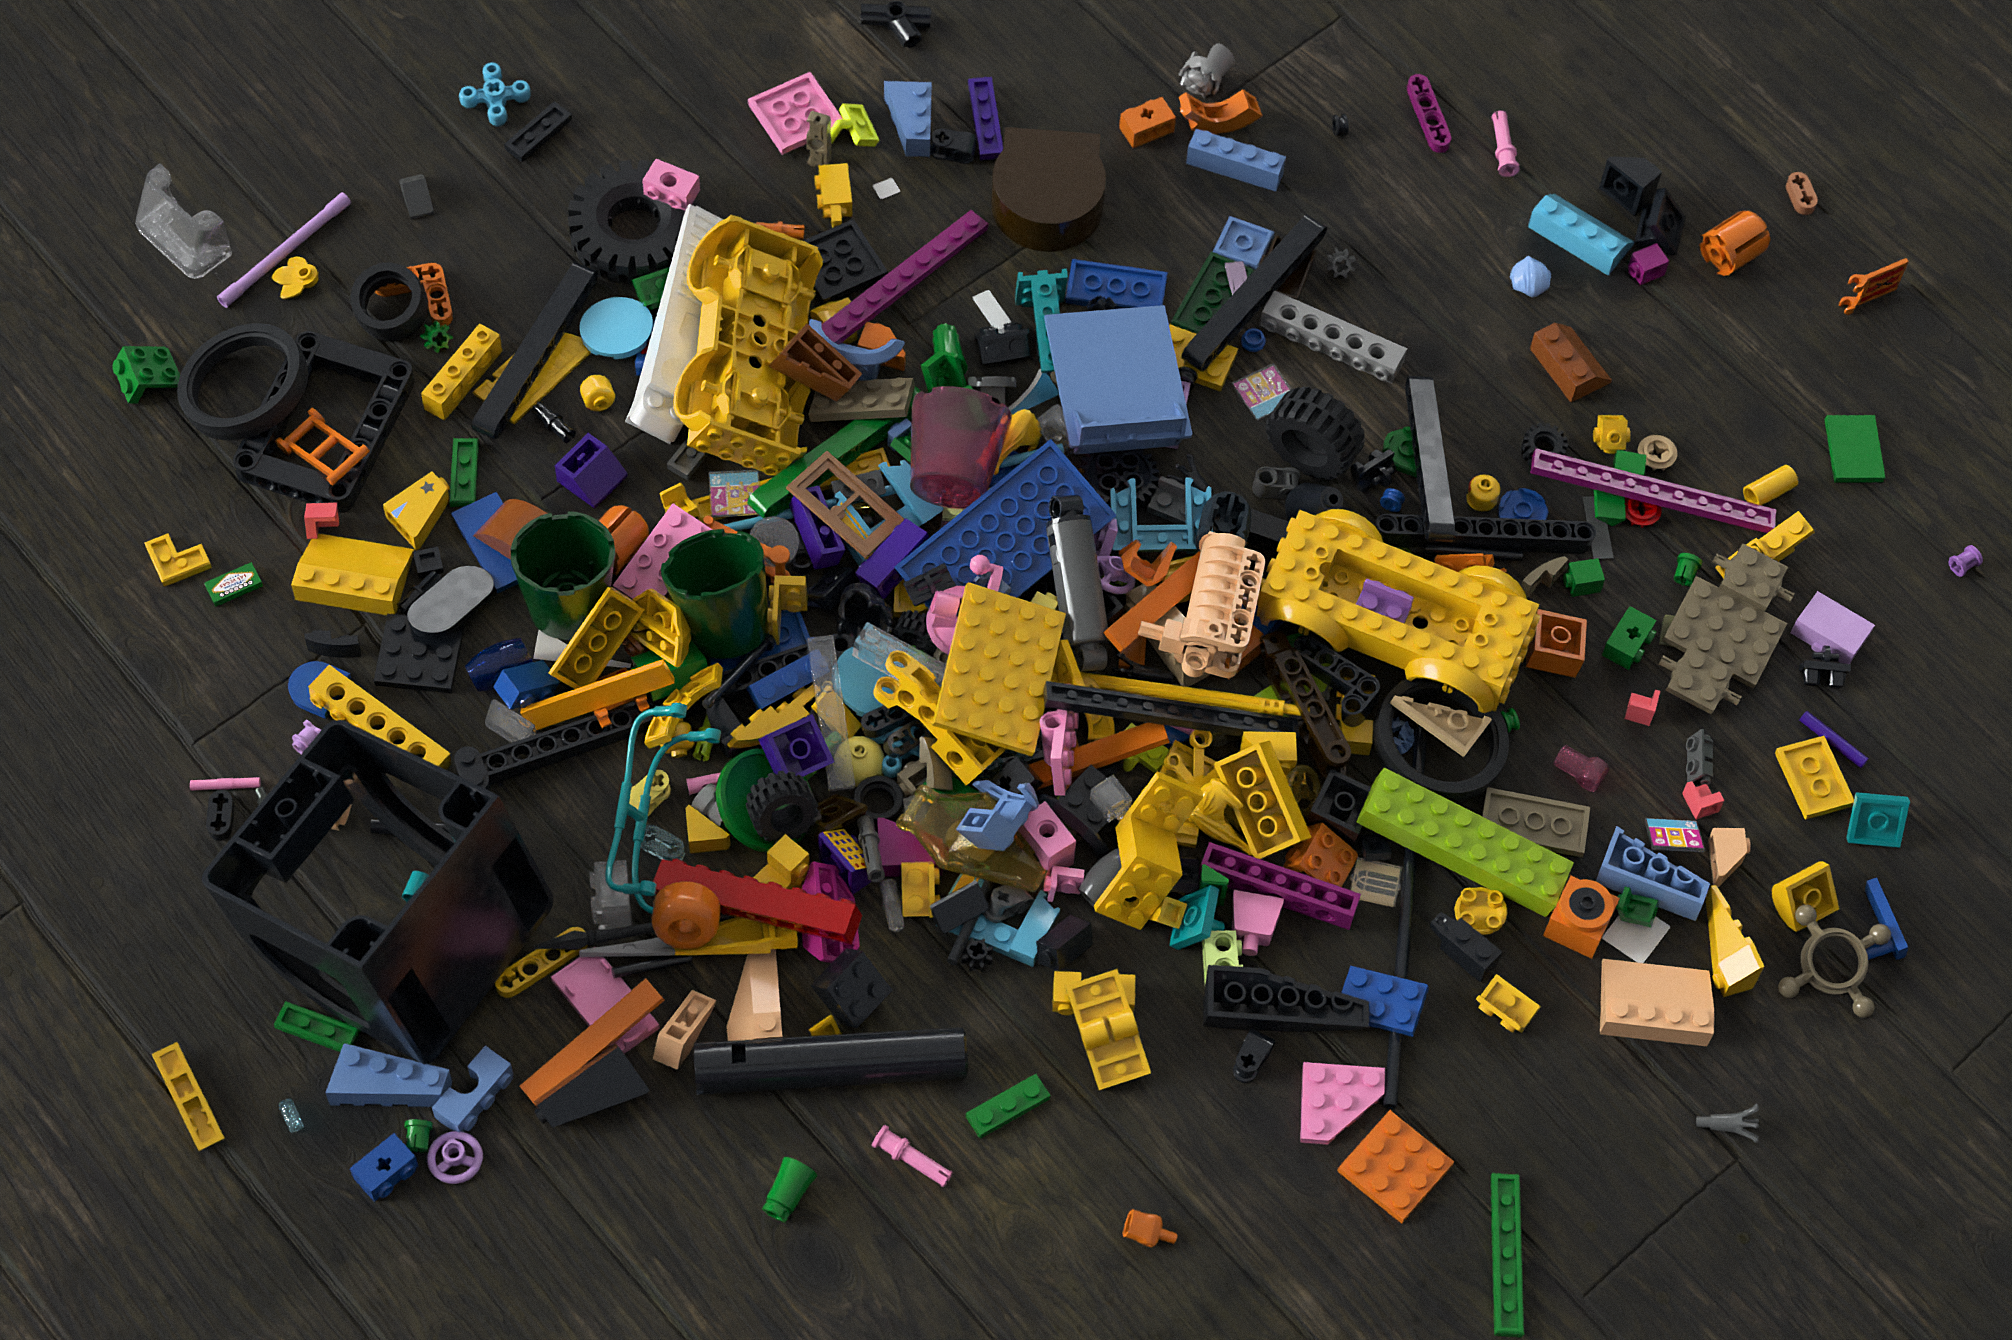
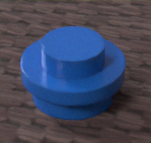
M1256 328L1248 329L1241 338L1242 346L1250 352L1262 350L1266 342L1262 331Z

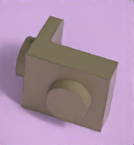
M919 759L907 763L903 770L897 774V784L901 787L903 798H908L911 803L917 801L915 785L927 777V764L919 763Z

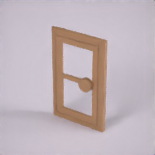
M828 451L824 452L786 487L790 493L864 558L868 557L892 533L893 529L904 520L900 514ZM827 469L855 492L841 506H833L831 510L806 489ZM858 497L863 499L885 519L865 540L842 521L845 516L844 510Z

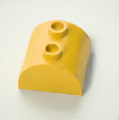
M1823 861L1807 867L1772 887V899L1778 914L1786 925L1795 932L1807 927L1798 923L1795 918V912L1799 906L1808 904L1814 907L1817 912L1816 921L1839 910L1830 866Z

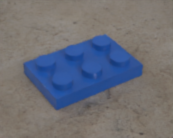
M1350 966L1341 993L1369 1001V1026L1413 1037L1429 988L1428 984Z

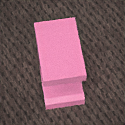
M1045 801L1035 811L1028 813L1027 821L1017 830L1016 839L1021 848L1029 844L1041 863V874L1044 878L1046 875H1051L1052 866L1068 868L1073 865L1076 847L1075 838ZM1045 833H1049L1052 835V837L1046 838L1042 835H1044Z

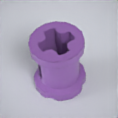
M1969 545L1958 556L1950 557L1948 563L1950 569L1957 576L1962 577L1973 566L1981 565L1983 558L1975 546Z

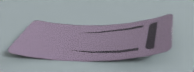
M1243 261L1225 263L1232 295L1247 279Z

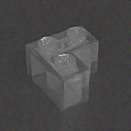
M627 860L614 861L612 880L617 885L629 883ZM607 861L594 862L595 872L589 873L590 888H595L596 893L595 897H591L593 924H598L599 930L632 926L629 894H623V892H617L608 887L605 880Z

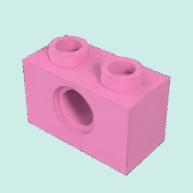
M655 159L643 178V191L645 195L653 200H659L673 208H680L686 211L687 206L693 203L700 191V180L696 174Z

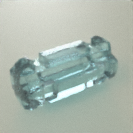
M287 1098L281 1101L278 1106L287 1126H289V1131L294 1133L301 1130L304 1125L293 1100Z

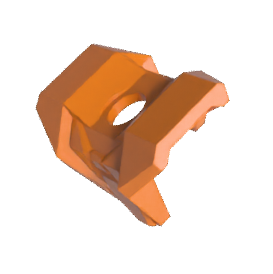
M1136 539L1119 550L1118 556L1122 559L1125 572L1146 586H1154L1165 579L1177 546L1170 542L1151 564L1138 556L1137 551L1141 543Z

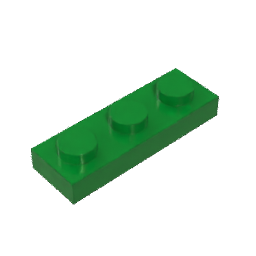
M1034 1074L968 1111L966 1118L981 1139L1050 1100V1094L1037 1074Z

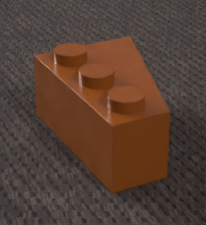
M806 324L789 341L768 366L836 402L862 375L854 365L809 324Z

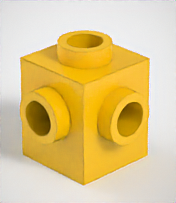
M1598 415V425L1594 427L1593 440L1603 452L1616 453L1617 450H1626V442H1630V428L1627 427L1628 420L1623 415Z

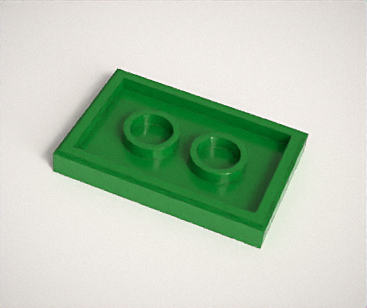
M1826 415L1825 426L1834 482H1884L1885 472L1875 415Z

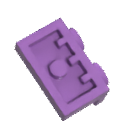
M1366 579L1356 605L1405 624L1411 611L1414 597L1402 590H1395L1385 586L1379 581Z

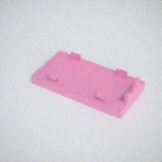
M579 957L551 976L552 982L588 1026L592 1025L631 991L621 977L613 978V967L604 957ZM649 1013L615 1043L625 1054L660 1029L659 1023Z

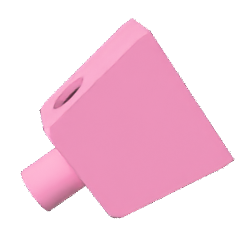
M1234 890L1231 902L1232 930H1236L1237 940L1243 942V954L1255 956L1257 955L1259 945H1270L1282 911L1284 898Z

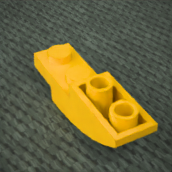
M1798 511L1759 540L1757 538L1753 539L1747 546L1779 562L1794 552L1795 546L1815 532ZM1738 551L1727 559L1731 560L1738 553ZM1717 565L1715 569L1724 578L1726 569Z
M813 683L807 689L804 686L798 689L792 695L794 700L789 704L784 701L775 710L770 706L764 712L760 708L749 718L751 723L746 727L741 724L731 733L733 738L727 745L730 749L760 745L758 739L794 723L803 717H807L810 713L804 706L813 700L821 690Z

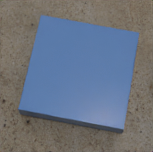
M1229 216L1213 252L1236 262L1243 261L1245 266L1256 269L1263 254L1265 255L1274 237V231Z

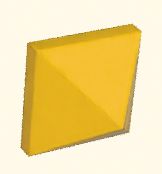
M829 1015L809 1029L812 1036L841 1034L832 1015Z

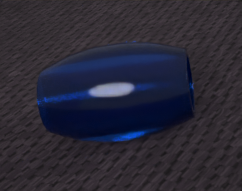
M515 638L495 643L482 650L465 665V668L477 691L481 692L494 689V685L502 670L532 663L533 660L522 639Z

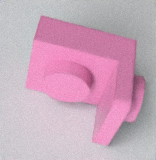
M1052 866L1051 875H1046L1043 891L1048 892L1047 901L1053 902L1055 891L1067 894H1080L1078 889L1084 879V870Z

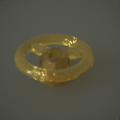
M1302 764L1294 767L1288 773L1286 779L1297 804L1304 798L1311 801L1307 808L1300 809L1302 816L1306 817L1309 816L1321 791V786L1316 772L1311 767ZM1305 773L1311 779L1313 792L1309 790L1306 784Z

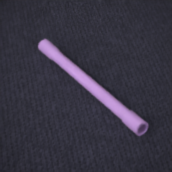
M340 193L321 212L237 282L232 283L220 293L217 299L225 308L230 306L251 285L331 218L336 217L351 204L348 196Z

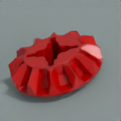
M1625 497L1626 519L1631 522V525L1637 524L1641 528L1646 525L1652 527L1656 521H1659L1662 513L1661 506ZM1640 503L1642 509L1645 511L1643 516H1641L1640 512L1637 510Z

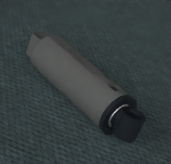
M1079 495L1052 496L1049 502V514L1052 520L1045 524L1058 608L1060 612L1066 613L1062 629L1063 640L1069 641L1080 671L1104 670L1107 665V652L1103 645L1107 644L1110 640L1103 633L1108 629L1091 517L1083 515L1084 505Z

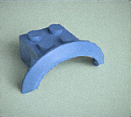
M810 319L809 325L862 373L857 381L877 379L881 364L899 354L905 344L902 340L891 339L887 344L874 350L844 343L838 345L825 335L821 327L822 321Z
M989 780L975 781L972 784L973 786L998 802L993 810L970 808L956 830L977 848L1004 851L1014 841V835L1019 827L1027 821L1028 813L1035 811L1039 807L1035 790L1030 783L1019 784L1017 788L1022 792L1023 795L1007 791Z

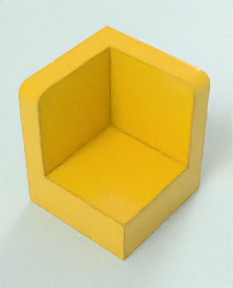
M1166 896L1149 920L1179 929L1187 904Z

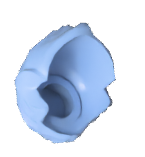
M1527 256L1513 267L1510 279L1514 290L1521 291L1530 297H1536L1550 287L1551 273L1543 263Z

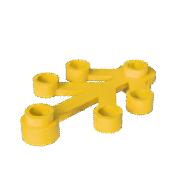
M1195 729L1189 736V742L1193 747L1192 774L1182 763V759L1177 753H1171L1166 756L1164 765L1167 769L1174 770L1184 783L1200 789L1204 784L1209 783L1212 778H1218L1219 775L1215 765H1213V770L1203 777L1204 751L1212 742V734L1210 731ZM1196 736H1199V737L1201 738V740H1202V743H1201V744H1199V743L1196 741V739H1195ZM1170 757L1176 760L1175 766L1170 763ZM1189 817L1185 821L1186 823H1193Z

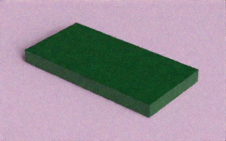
M1211 251L1171 320L1170 325L1197 334L1232 296L1225 264L1236 261ZM1245 266L1248 278L1255 269Z

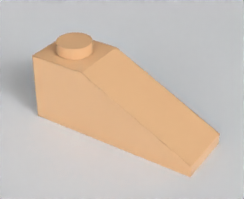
M692 990L658 1034L653 1059L678 1069L690 1053L716 1004V1000Z

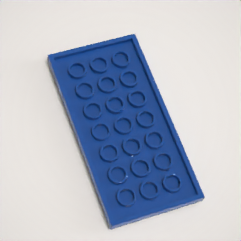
M1050 439L894 568L906 582L945 563L956 586H966L968 582L974 584L973 580L976 576L981 577V575L973 573L970 569L971 559L976 555H984L990 563L1003 566L1002 579L1011 587L1009 595L1019 598L1053 570L1045 524L1052 520L1049 514V502L1052 496L1079 495L1084 505L1083 515L1091 517L1094 535L1112 522L1117 515ZM933 599L924 602V605L928 609L930 608Z

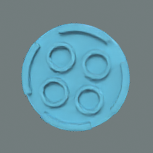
M613 297L597 302L584 313L580 321V335L584 346L594 355L599 354L614 357V359L627 358L642 351L647 346L654 328L653 318L648 308L634 299L625 297Z
M857 645L847 649L838 658L832 669V685L835 694L849 708L855 711L856 715L861 717L883 706L873 694L874 687L879 678L888 676L897 681L899 680L886 669L885 662L889 653L871 645ZM897 661L893 662L896 666L901 668ZM882 687V690L884 692L889 694L893 693L891 689L887 687Z

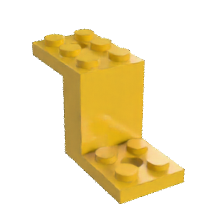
M1158 771L1155 773L1115 827L1122 868L1094 904L1095 912L1141 930L1183 875L1175 834L1202 800V790ZM1167 800L1173 801V803L1168 806L1160 805L1161 802ZM1137 897L1133 902L1125 901L1126 898Z

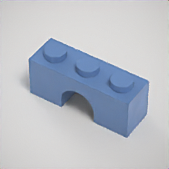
M486 1046L468 1065L470 1077L478 1082L477 1088L471 1093L461 1094L449 1087L432 1107L435 1119L452 1131L459 1133L465 1130L469 1131L475 1125L477 1116L483 1109L487 1110L493 1104L495 1095L499 1090L505 1089L512 1081L513 1071L511 1064Z

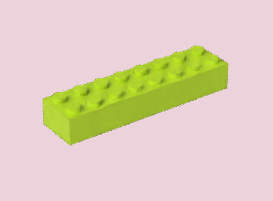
M1383 768L1374 780L1356 823L1490 890L1500 891L1504 897L1544 917L1556 907L1574 863L1386 768Z

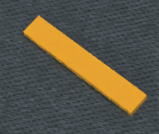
M664 659L541 700L525 708L521 707L520 713L533 732L674 684L675 678Z

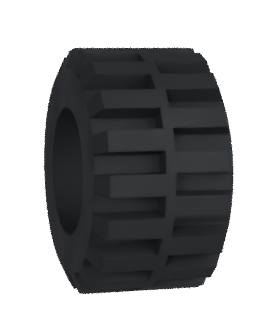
M778 771V774L775 775L772 772L767 774V778L757 780L758 784L750 788L752 793L747 794L746 799L748 802L746 803V809L758 835L761 838L764 837L768 842L774 840V843H777L785 834L789 838H796L797 840L802 838L801 835L803 833L807 834L810 831V826L815 825V817H818L819 813L817 802L807 781H804L801 775L796 776L795 772L791 771L787 774L784 771ZM789 804L787 807L775 811L778 807Z

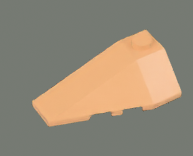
M771 949L769 954H747L727 1024L728 1041L782 1038L776 949Z

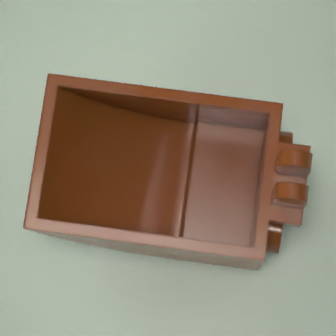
M509 499L498 508L473 536L511 560V545L519 530L531 520L547 513L526 501Z

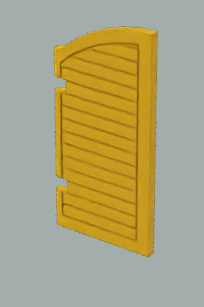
M569 333L563 335L511 417V423L515 425L537 402L545 397L591 354L584 346L581 337ZM514 354L492 374L496 380L491 382L489 379H486L473 391L475 396L483 402L485 401Z

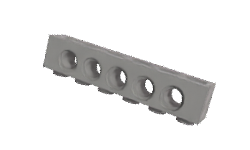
M1275 290L1262 311L1260 326L1266 330L1276 332L1293 342H1299L1308 346L1313 351L1324 353L1336 361L1349 364L1359 371H1365L1374 375L1379 380L1393 383L1404 363L1407 348Z

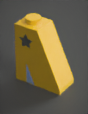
M430 472L383 504L386 518L416 551L421 548L450 500L448 483L444 478H438L433 472Z

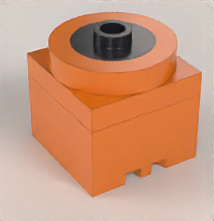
M1570 876L1543 936L1592 959L1620 898L1610 894L1598 882L1587 879L1580 880Z

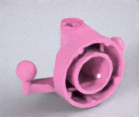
M984 555L974 556L970 561L972 572L977 575L991 572L987 588L998 591L1002 579L1003 566L990 563ZM954 586L944 591H936L926 615V629L932 642L948 655L958 618L956 614L961 606L965 586Z

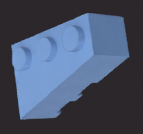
M884 81V99L886 104H888L891 118L896 125L897 134L906 156L930 157L932 82Z

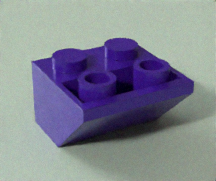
M589 433L555 465L557 482L594 509L628 476V473L610 449Z

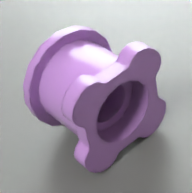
M308 720L303 722L305 728L298 735L294 734L292 736L294 741L292 745L300 754L305 751L321 731Z

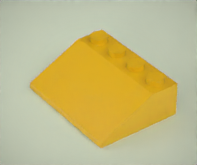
M318 533L317 539L310 540L297 564L291 584L295 600L382 615L396 614L398 610L397 603L400 602L414 549Z

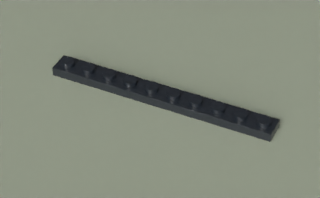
M1046 681L1043 688L1044 705L1048 708L1243 736V732H1296V744L1300 738L1297 718Z

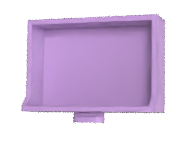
M1817 591L1796 620L1790 633L1811 645V649L1815 652H1821L1823 645L1830 646L1831 653L1839 654L1838 662L1850 664L1870 636L1875 625Z

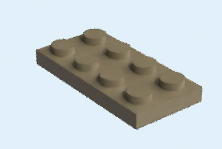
M913 378L856 381L837 402L815 391L808 415L811 422L907 417L915 383Z
M1489 787L1486 789L1482 817L1552 852L1583 858L1590 815L1589 806Z

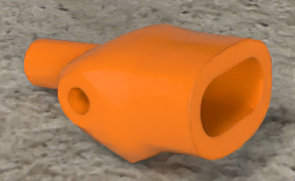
M1135 1209L1129 1212L1123 1230L1124 1237L1135 1240L1147 1247H1154L1159 1239L1172 1244L1177 1239V1233L1162 1229L1163 1223L1160 1216L1143 1213Z

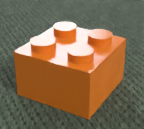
M1538 609L1537 614L1541 615L1536 627L1537 630L1534 638L1528 645L1526 667L1576 678L1585 660L1587 620Z

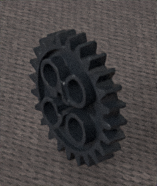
M1144 449L1087 453L1086 458H1082L1081 466H1079V472L1108 506H1110V489L1114 488L1115 493H1118L1129 487L1127 480L1135 478L1136 504L1143 508L1145 501L1150 502L1152 495L1156 493L1160 479L1158 478L1159 470L1156 469L1157 462L1151 461V454L1143 455Z

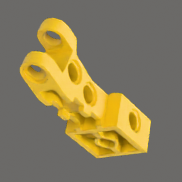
M896 650L889 654L885 662L886 669L899 680L897 681L888 676L879 678L873 690L874 697L888 709L898 705L919 719L937 739L931 746L932 749L967 786L999 757L1006 748L932 726L941 690L940 686L934 681L936 677L928 668L904 651ZM898 661L902 663L905 667L900 668L896 666L893 662ZM882 687H887L891 689L893 693L889 694L884 692L882 690Z

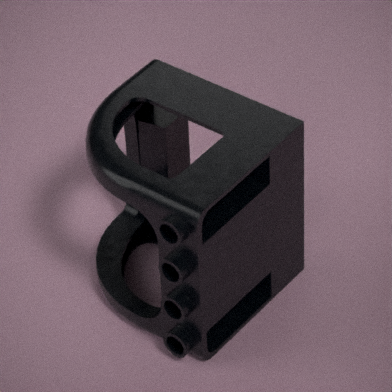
M343 720L332 721L320 731L209 864L202 875L204 886L237 933L280 976L339 1019L424 1065L432 1063L547 917L554 902L550 888L499 795ZM386 773L442 800L439 806V816L449 833L416 809L393 785ZM346 783L354 795L377 820L414 852L434 865L435 869L389 926L365 915L354 916L346 920L328 943L325 944L264 912L253 899L252 894L264 875L285 883L288 882L354 801L353 796L345 785ZM325 973H327V974L331 975L332 977L336 978L338 981H340V982L342 983L343 986H341L340 984H338L336 981H334L332 978H330V977H329L328 975H326Z

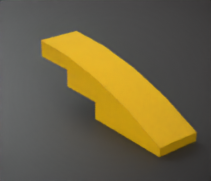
M178 1042L153 1053L152 1056L198 1151L223 1140L224 1136Z

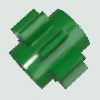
M435 320L434 325H424L426 330L420 337L427 340L424 344L427 349L433 346V350L439 353L440 348H449L447 344L449 339H453V336L446 333L449 330L446 324L440 328V323Z

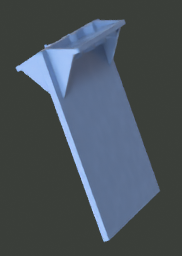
M1165 305L1044 315L1070 448H1074V454L1177 446L1183 439L1192 437L1191 424Z

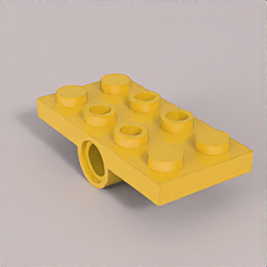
M1118 970L1109 971L1066 985L1065 988L1098 1090L1151 1074L1136 1021L1129 1007Z

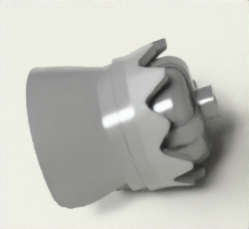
M1215 44L1207 58L1197 56L1198 53L1196 51L1192 53L1190 59L1179 72L1178 76H1182L1181 86H1186V89L1193 94H1201L1203 98H1206L1211 92L1214 95L1216 94L1222 77L1235 64L1233 54L1222 44Z

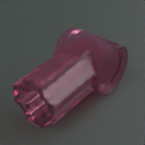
M1566 744L1561 748L1553 763L1556 767L1575 777L1577 783L1582 788L1591 792L1597 790L1609 772V766L1603 760L1597 757L1588 758Z

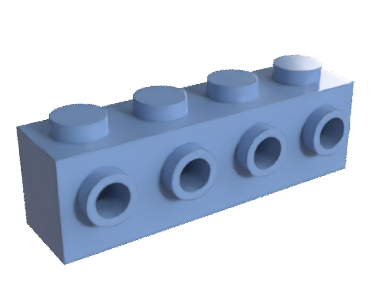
M1196 129L1188 146L1186 164L1276 192L1283 176L1286 157L1276 152H1269L1253 145L1237 142L1231 138H1224L1208 131Z

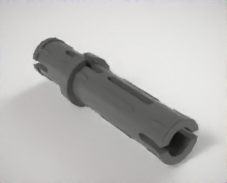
M868 815L861 816L857 820L860 833L858 842L863 848L868 880L871 879V882H880L884 879L885 873L878 847L879 835L875 831L873 818L870 819Z

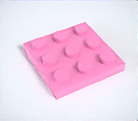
M811 72L748 99L749 107L782 155L807 144L810 122L806 120L811 111L830 116L831 128L836 120L843 119Z

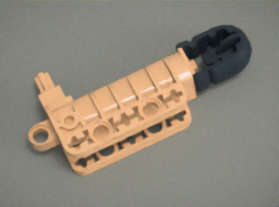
M1225 491L1213 495L1206 502L1202 510L1195 543L1197 550L1201 553L1187 616L1184 618L1183 624L1167 619L1163 627L1141 621L1138 632L1140 636L1160 641L1158 650L1174 653V658L1182 664V670L1190 677H1200L1204 672L1223 678L1235 676L1241 662L1242 652L1246 650L1250 639L1265 558L1261 553L1246 548L1251 526V509L1241 495ZM1213 523L1217 528V533L1211 532ZM1250 560L1255 561L1254 570H1249ZM1235 618L1239 619L1238 624L1235 623ZM1226 658H1231L1229 669L1225 668Z

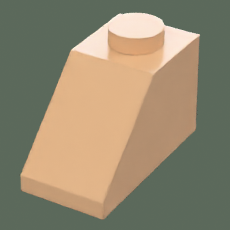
M1713 828L1708 838L1713 885L1719 887L1742 864L1746 854H1749L1750 839L1746 838L1745 828Z

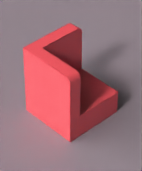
M337 503L306 504L304 520L307 539H317L319 527L339 526Z
M1655 690L1652 698L1631 693L1624 719L1650 726L1660 691Z
M1693 781L1688 782L1682 793L1696 820L1718 813L1724 802L1721 793L1712 794L1707 784L1695 787Z

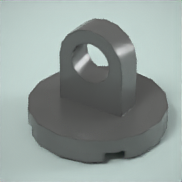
M1004 376L969 377L968 386L971 385L973 388H979L983 413H988L989 417H994L1001 414L1004 410L1005 388H1015L1016 378ZM990 397L995 398L998 403L997 409L993 412L986 408V401Z

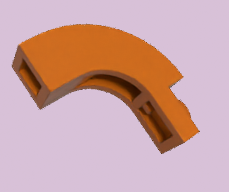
M1243 89L1229 99L1218 103H1204L1188 93H1184L1179 97L1182 106L1180 108L1181 113L1188 119L1190 128L1193 131L1199 129L1211 132L1212 134L1232 132L1262 117L1256 97Z

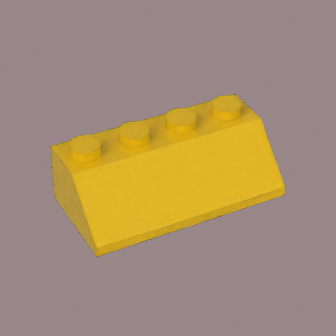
M607 587L548 673L574 689L594 683L638 621L644 609L613 587Z

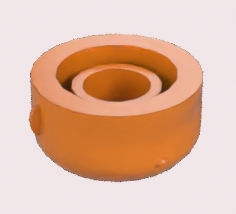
M677 882L665 886L658 892L653 902L652 927L655 934L665 944L677 949L690 950L706 945L714 938L719 928L721 912L719 899L709 888L694 882Z

